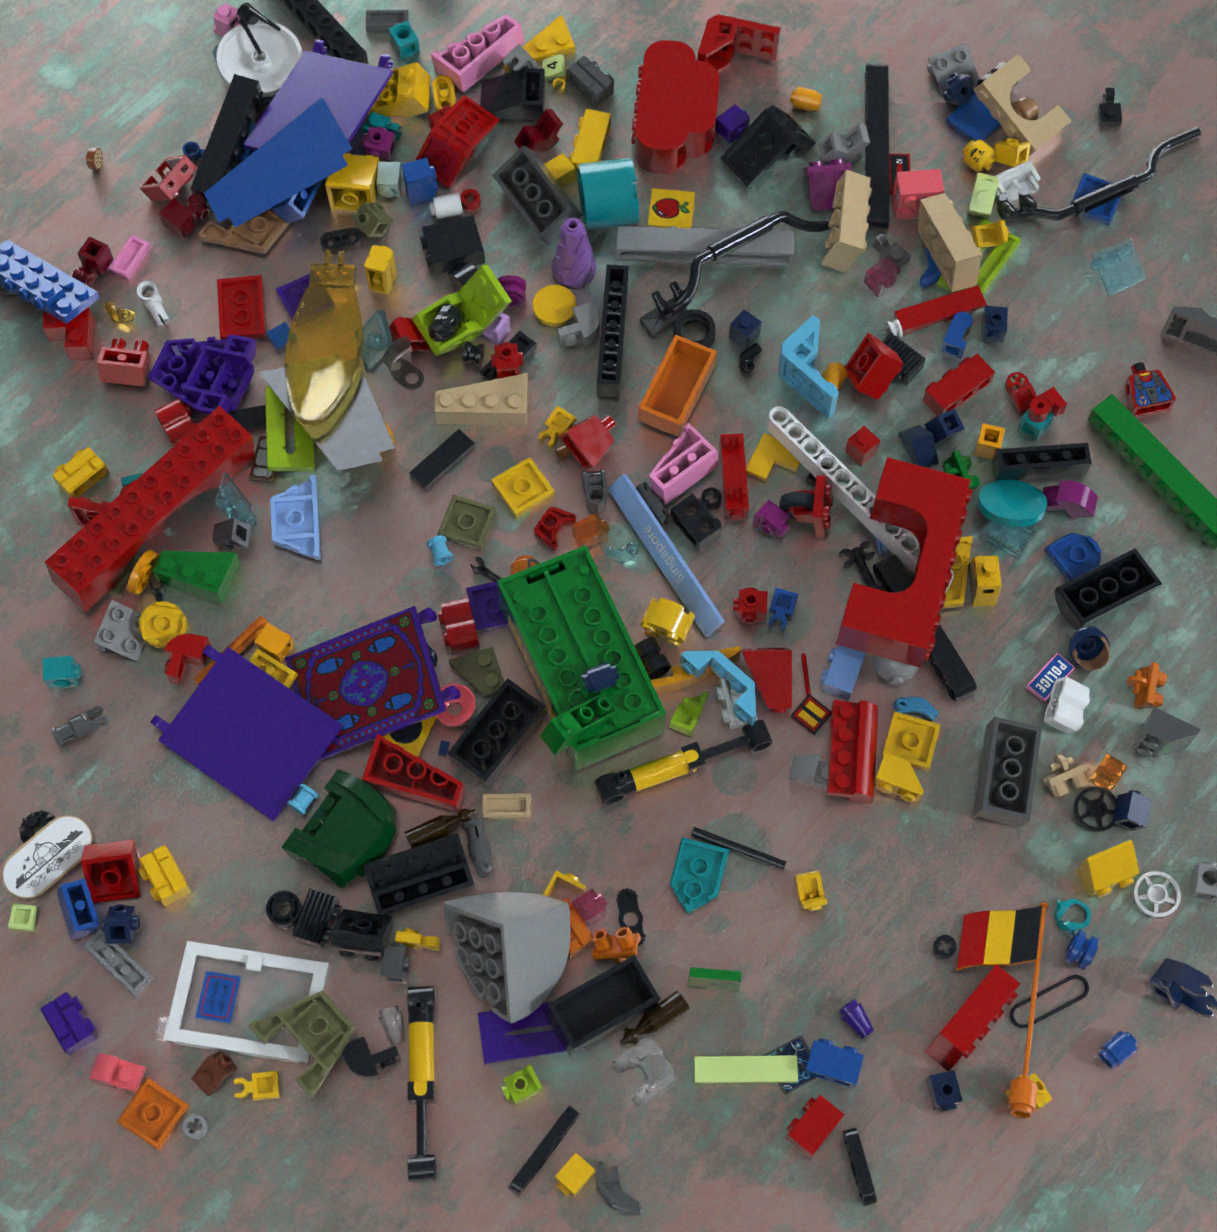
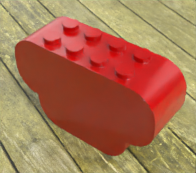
M660 40L652 43L645 51L643 65L639 64L638 68L639 79L636 86L631 144L635 145V159L643 170L655 174H671L684 166L686 158L702 157L712 149L715 137L720 77L713 65L696 60L695 53L689 45L673 40Z

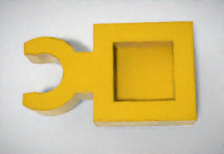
M557 405L544 424L548 429L539 434V441L543 442L546 437H550L551 440L547 445L549 448H553L557 442L556 437L571 428L577 421L576 417Z
M409 928L403 929V932L396 931L395 942L406 945V948L421 950L425 948L439 951L440 948L439 937L422 936V934H418L417 930Z
M278 1071L252 1073V1081H247L244 1078L234 1080L235 1085H244L243 1092L234 1094V1097L237 1099H245L249 1094H253L254 1101L280 1098Z

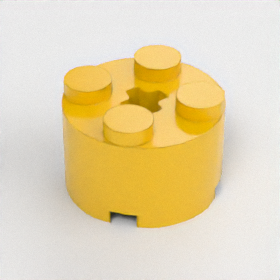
M652 597L640 625L645 630L644 635L657 639L659 636L666 639L668 645L679 648V645L685 642L695 615L691 611L689 614L683 612L684 607L671 600L659 597L657 602L655 597Z

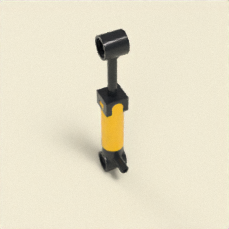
M756 720L752 726L750 724L745 725L742 728L744 736L701 751L698 742H694L681 747V751L625 771L607 773L598 777L594 783L603 805L616 803L627 795L686 774L692 776L703 772L706 767V759L747 745L751 752H758L768 748L773 744L764 720Z
M434 986L408 987L409 1053L407 1100L409 1104H416L417 1154L408 1156V1181L428 1182L436 1180L435 1154H427V1104H435Z

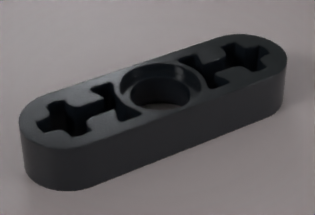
M856 1128L842 1131L843 1140L863 1206L877 1203L876 1193Z

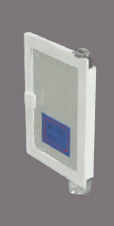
M187 941L170 1014H162L160 1016L156 1039L190 1047L298 1064H309V1059H313L312 1056L286 1027L264 1045L248 1025L256 1020L259 1022L268 1018L269 1014L276 1011L281 1012L293 1006L292 1004L322 990L324 992L329 963Z

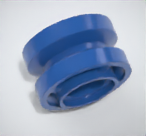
M1079 930L1077 934H1074L1065 953V962L1072 964L1077 961L1078 968L1084 971L1094 959L1098 950L1099 939L1094 936L1087 939L1086 932Z

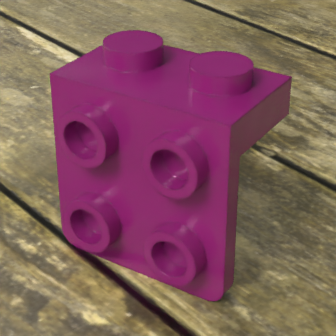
M844 159L830 160V165H822V161L810 162L809 167L804 168V177L808 176L810 206L813 211L834 209L832 205L837 181L846 170L852 171L851 162L844 163Z

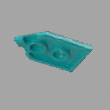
M682 837L669 885L687 914L718 897L729 849Z

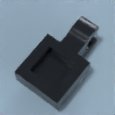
M1105 88V94L1102 96L1103 103H1099L1097 108L1099 127L1121 126V103H1114V88Z

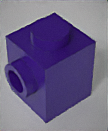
M734 104L716 118L715 131L731 144L749 127L750 117L744 109H740Z

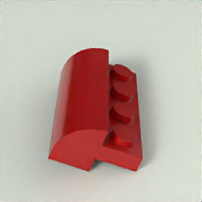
M834 700L832 702L827 795L846 797L848 801L867 804L874 802L879 710L878 706L874 703L860 700L858 703Z

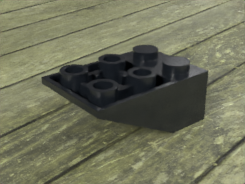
M522 68L519 71L483 80L481 82L480 106L498 119L539 120L545 106V69Z

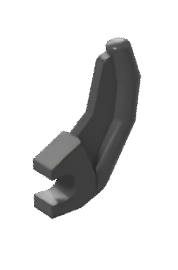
M600 1161L596 1171V1191L610 1208L623 1215H641L642 1207H639V1202L622 1190L618 1168L614 1166L612 1173L606 1175L602 1171L605 1163Z

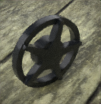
M1096 786L1086 788L1078 794L1074 801L1073 811L1075 818L1082 827L1089 831L1104 832L1115 825V823L1111 822L1103 827L1102 818L1106 814L1114 815V810L1108 809L1103 801L1104 795H1107L1112 800L1114 806L1117 801L1114 794L1105 788ZM1092 791L1101 792L1098 799L1091 801L1083 796ZM1080 799L1087 806L1086 813L1081 816L1078 811ZM1088 817L1095 819L1098 827L1087 824L1083 819Z

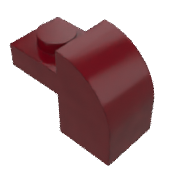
M552 108L545 109L536 125L522 127L514 143L519 149L524 145L539 156L553 148L560 140L557 133L563 123Z

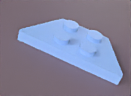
M312 475L308 481L297 486L295 484L288 488L286 492L279 493L270 498L272 542L274 545L315 560H321L316 475Z

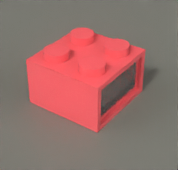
M941 169L897 172L891 196L895 219L908 220L918 217L921 199L945 192Z

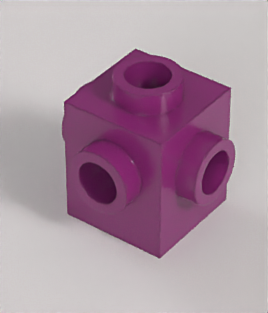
M370 126L368 133H364L361 142L365 155H372L390 162L396 145L395 133L389 132L383 127L375 128Z

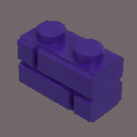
M67 992L44 1005L40 1010L64 1052L72 1055L82 1049V1047L95 1041L96 1037L93 1031L96 1030V1027L89 1017L84 1018L81 1010L84 1009V1006L77 996L72 997Z

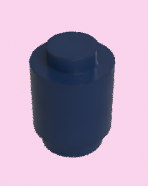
M609 662L590 668L581 675L588 693L593 691L597 693L617 685L616 680L620 679L616 666H610Z

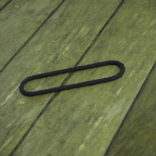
M1072 975L1037 993L1036 998L1072 979H1080L1085 984V992L1082 995L1035 1019L1034 1024L1086 997L1089 992L1088 981L1080 975ZM1031 997L1016 1004L1010 1011L1011 1021L1019 1028H1028V1024L1017 1023L1014 1018V1012L1017 1008L1030 1002Z

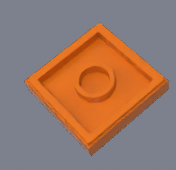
M147 1077L116 1122L160 1151L190 1108V1105Z

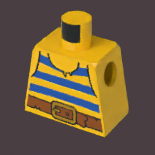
M975 556L968 565L972 607L996 606L1001 590L998 556Z

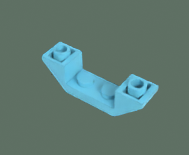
M684 651L681 654V668L688 675L693 674L698 679L712 666L713 672L718 677L727 679L735 692L742 693L734 704L735 716L741 722H747L751 726L755 723V682L720 651Z

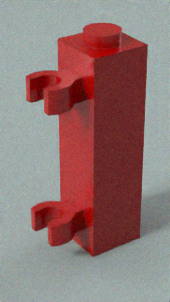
M743 433L720 434L719 449L724 518L731 519L732 521H741L744 518H748L749 513Z

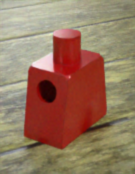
M594 415L565 430L558 436L582 468L586 470L594 467L615 440L609 431L616 426V423L608 415L602 420Z

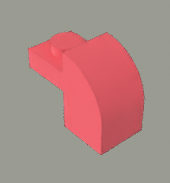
M98 1053L89 1080L114 1089L121 1088L137 1093L146 1068L121 1060L115 1056Z

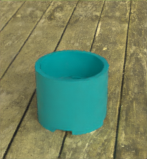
M631 158L577 164L579 199L586 231L639 223V199L635 183V170Z

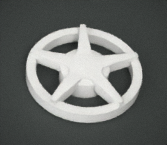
M1151 871L1143 874L1136 881L1133 888V898L1136 906L1144 914L1154 918H1163L1169 916L1178 908L1181 900V891L1177 882L1170 875L1160 871ZM1160 876L1167 879V881L1162 885L1153 884L1148 877ZM1144 879L1148 890L1146 894L1138 896L1139 884ZM1169 883L1175 889L1176 901L1168 897L1166 887ZM1140 900H1148L1153 904V912L1147 910ZM1163 902L1174 905L1169 911L1158 913L1159 905Z

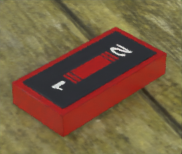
M889 153V194H892L897 172L910 171V154Z

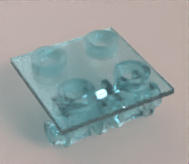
M1131 238L1092 255L1093 260L1090 262V267L1092 270L1099 271L1108 296L1147 279Z
M224 472L216 498L218 508L224 511L229 519L235 518L251 527L254 526L257 521L256 515L251 511L252 505L229 475Z

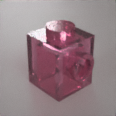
M593 888L572 901L573 907L587 928L606 916L607 901L600 892L596 894Z

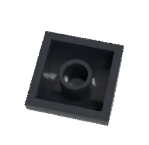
M343 909L332 930V949L340 950V955L345 957H351L358 953L364 954V958L367 960H378L379 957H383L384 946L388 945L392 916H378V914Z

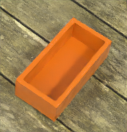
M675 335L638 407V421L680 437L716 365L717 351Z

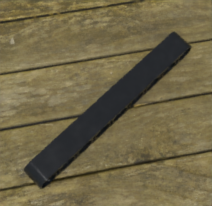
M866 64L865 125L870 144L865 147V176L870 177V187L872 188L868 199L870 211L866 223L869 224L868 229L888 230L890 215L888 64Z

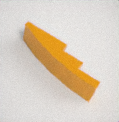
M740 646L714 650L720 651L732 663L740 659ZM680 665L671 667L670 677L652 679L651 682L657 695H662L697 684L715 675L712 670V666H710L697 679L693 674L688 675Z

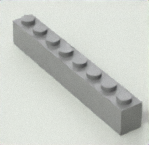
M631 225L617 226V261L692 263L698 254L706 251L707 246L741 228L700 229L698 227L677 228L673 226L668 228L654 226L633 227ZM784 229L770 231L719 260H711L707 263L792 266L794 259V231Z

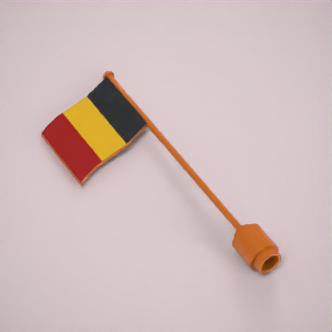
M1041 902L1037 907L1021 910L980 911L964 915L957 964L958 971L974 966H995L996 964L999 966H1010L1035 961L1023 1075L1011 1081L1008 1103L1010 1114L1021 1119L1030 1118L1035 1111L1037 1085L1032 1079L1028 1078L1045 914L1046 909L1049 908L1046 902Z

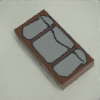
M259 436L249 477L250 480L273 483L276 471H267L266 436Z

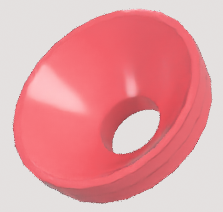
M457 683L448 684L441 687V691L449 686H455L456 689H459L461 697L457 700L445 702L447 711L435 717L446 726L459 727L472 719L476 709V700L472 691L466 686ZM459 704L462 707V711L458 715H451L448 713L449 706Z

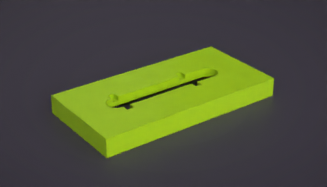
M983 218L979 225L991 224L992 222ZM1009 233L1008 242L996 246L981 266L977 285H979L983 295L1018 248L1022 239ZM941 276L937 285L950 293H955L951 292L943 276Z
M265 386L267 471L314 472L312 438L294 417L295 452L293 454L286 452L284 403L270 386Z

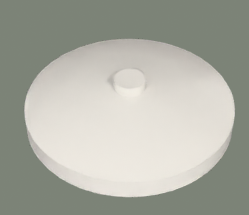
M260 20L255 25H247L262 51V54L259 55L241 25L234 27L222 38L217 49V65L222 79L230 86L234 74L258 80L261 90H263V97L277 94L302 56V48L296 36L289 29L278 23L275 24L281 28L280 31Z

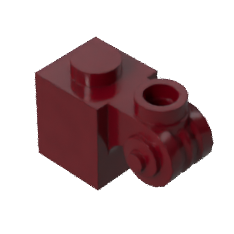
M200 194L191 195L188 199L189 206L187 207L173 199L159 212L162 225L180 239H183L194 230L197 225L196 222L200 219H206L210 214V209L207 207L204 197Z
M89 236L77 253L82 267H77L73 271L72 277L91 288L98 275L103 276L114 260L109 246Z

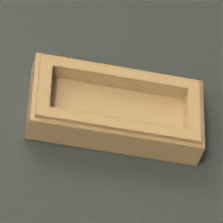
M531 793L482 794V819H531Z

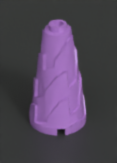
M569 218L561 225L559 243L552 260L553 277L557 279L559 285L568 289L584 288V284L587 282L590 284L596 274V263L586 229L580 220L576 218Z

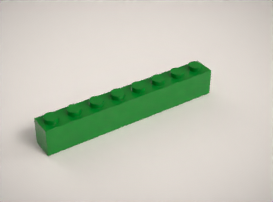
M1113 394L1095 406L1087 419L1092 428L1098 430L1105 437L1107 443L1115 447L1121 453L1122 458L1137 469L1138 474L1153 486L1157 494L1162 495L1169 502L1174 511L1179 512L1185 518L1186 523L1191 528H1195L1201 534L1207 544L1217 549V499Z

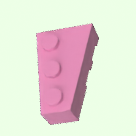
M689 423L684 427L680 437L676 438L672 443L673 446L667 455L664 454L649 475L651 490L662 499L665 505L719 466L717 450Z

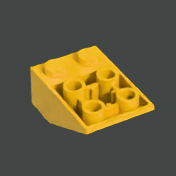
M418 62L393 69V75L367 116H370L372 111L386 117H412L428 112L431 76Z

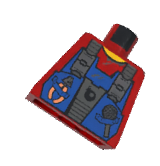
M1143 362L1132 365L1131 370L1133 374L1128 376L1124 385L1128 410L1135 417L1171 410L1176 397L1162 372L1158 369L1147 371Z

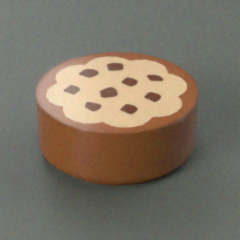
M89 148L87 151L86 163L90 170H100L102 167L103 155L100 148Z

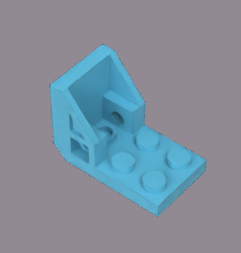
M812 315L782 342L778 365L779 377L829 419L835 413L839 391L833 383L823 379L818 370L814 368L815 358L818 354L820 320Z

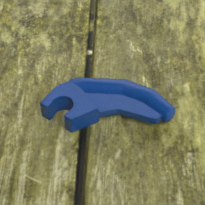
M928 247L925 248L924 252L928 262V269L920 278V286L922 288L934 285L942 276Z

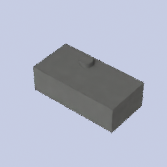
M524 145L492 175L539 239L552 245L560 237L561 225L567 219H580L583 216L538 155Z
M994 717L986 725L974 817L1022 827L1030 820L1041 727Z

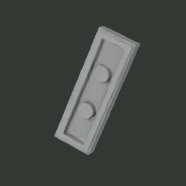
M102 928L83 945L136 998L154 980L118 944H106L105 931Z

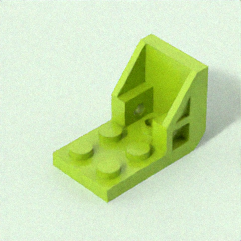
M488 264L475 272L459 292L446 295L417 313L412 320L434 354L438 356L464 347L466 341L472 343L478 339L512 301ZM443 304H452L461 311L462 319L448 339L443 342H436L430 338L428 326Z

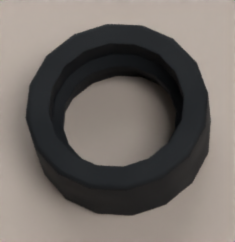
M690 309L677 316L673 327V338L675 335L685 338L681 334L682 327L689 323H699L707 328V336L702 340L693 342L708 348L712 346L715 340L716 325L713 318L707 312L699 309Z

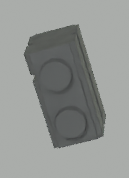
M583 56L567 68V81L594 106L597 107L613 95V77L609 73L602 72L595 60L590 61L586 56Z

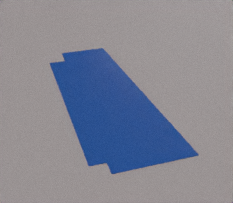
M321 97L208 189L204 195L218 222L230 218L234 227H237L346 167L348 164L342 155L352 150V147L324 98Z

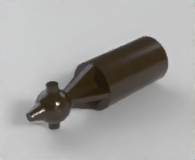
M461 809L457 816L440 815L404 833L410 847L414 848L449 836L460 822L465 823L471 820L477 811L476 809Z
M676 990L643 1013L635 1029L625 1027L624 1037L620 1044H634L636 1046L639 1044V1035L657 1033L687 1012L690 1007L681 993Z

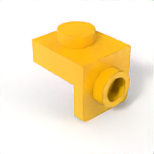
M1005 220L977 225L971 228L974 243L980 249L1000 246L1008 242L1009 230L1005 225Z
M819 870L794 875L799 904L803 909L807 908L808 911H815L821 909V905L828 904L827 898L824 896Z

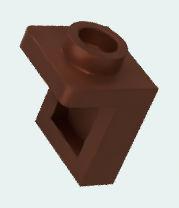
M219 1051L205 1059L191 1080L209 1097L217 1091L228 1075L235 1073L238 1067L227 1054Z

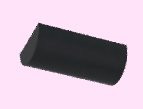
M1136 548L1055 588V599L1062 616L1074 629H1081L1161 588L1162 582Z

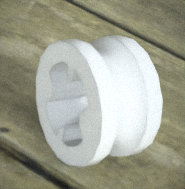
M894 319L892 323L889 321L885 322L887 336L893 333L897 338L903 337L902 327L898 319Z

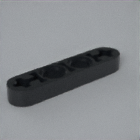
M569 1106L563 1112L508 1186L511 1192L518 1197L523 1193L580 1116L578 1111Z

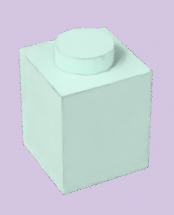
M378 162L376 183L378 196L386 198L400 197L402 181L400 162Z

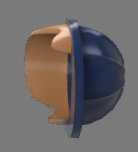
M1087 626L1076 631L1071 637L1069 654L1072 661L1084 669L1098 670L1105 666L1110 659V642L1100 629Z

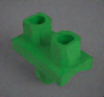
M957 450L953 451L951 457L943 462L944 465L942 467L945 473L971 479L969 489L975 490L980 485L978 476L969 475L968 470L972 467L970 456H961L960 451Z

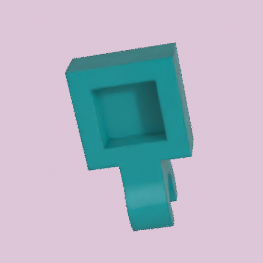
M373 111L362 127L363 133L366 134L371 126L375 128L383 127L389 132L395 133L396 140H399L402 132L399 131L401 125L392 123L391 118Z

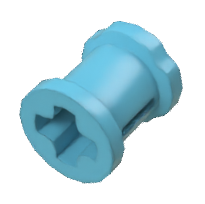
M435 536L426 543L427 548L431 549L435 566L448 564L454 558L447 548L446 536Z
M301 783L299 785L300 790L292 801L289 800L287 804L294 811L305 816L307 814L306 809L313 799H317L319 795L313 789Z

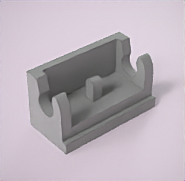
M520 44L502 60L511 72L519 71L522 68L541 69Z

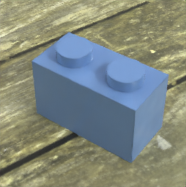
M838 645L837 649L832 648L828 658V662H831L829 670L824 669L820 682L823 683L821 692L849 701L866 653Z

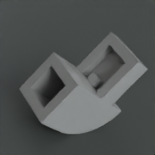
M859 123L846 135L831 132L819 143L823 162L831 164L830 160L844 159V163H853L863 157L861 151L870 144L866 125Z
M594 301L573 307V320L575 324L557 329V339L560 347L573 346L582 341L584 348H587L597 340L600 331V317Z

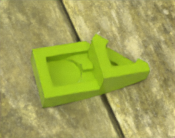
M702 692L701 695L689 698V696L683 698L682 703L678 704L669 723V728L691 737L708 699L709 692Z

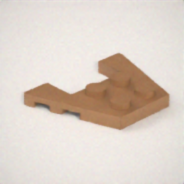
M270 208L237 227L232 225L229 230L209 220L199 232L198 237L201 241L266 254L290 223H286Z

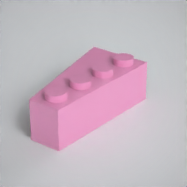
M508 15L483 26L482 31L466 35L465 40L457 44L453 42L447 45V49L439 53L437 50L431 53L435 71L439 75L449 76L453 80L454 86L464 93L502 62L518 44L522 45L525 43L522 26Z

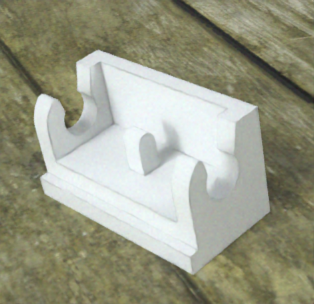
M1031 160L995 176L999 177L995 195L996 200L998 195L1006 194L1008 201L1012 203L1019 199V190L1023 188L1028 189L1030 194L1039 191L1040 187L1037 181L1041 179Z

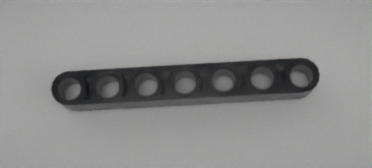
M892 555L873 565L874 574L886 592H901L911 586L912 579L896 555ZM939 624L934 636L936 637L935 644L928 662L951 699L957 701L977 691V685Z

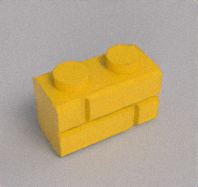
M373 245L370 249L369 257H367L364 264L368 288L371 291L387 295L390 294L393 287L392 283L395 282L397 277L394 253L387 246Z
M87 447L84 450H78L73 455V459L67 464L59 465L52 477L69 498H78L106 476L109 470L93 450Z
M162 845L153 850V852L139 858L142 867L138 868V871L145 882L147 880L151 882L153 888L149 889L155 902L161 901L164 906H168L191 892L166 845Z

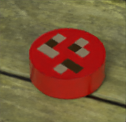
M1014 372L1007 377L1005 388L1009 393L1029 383V380L1023 373Z

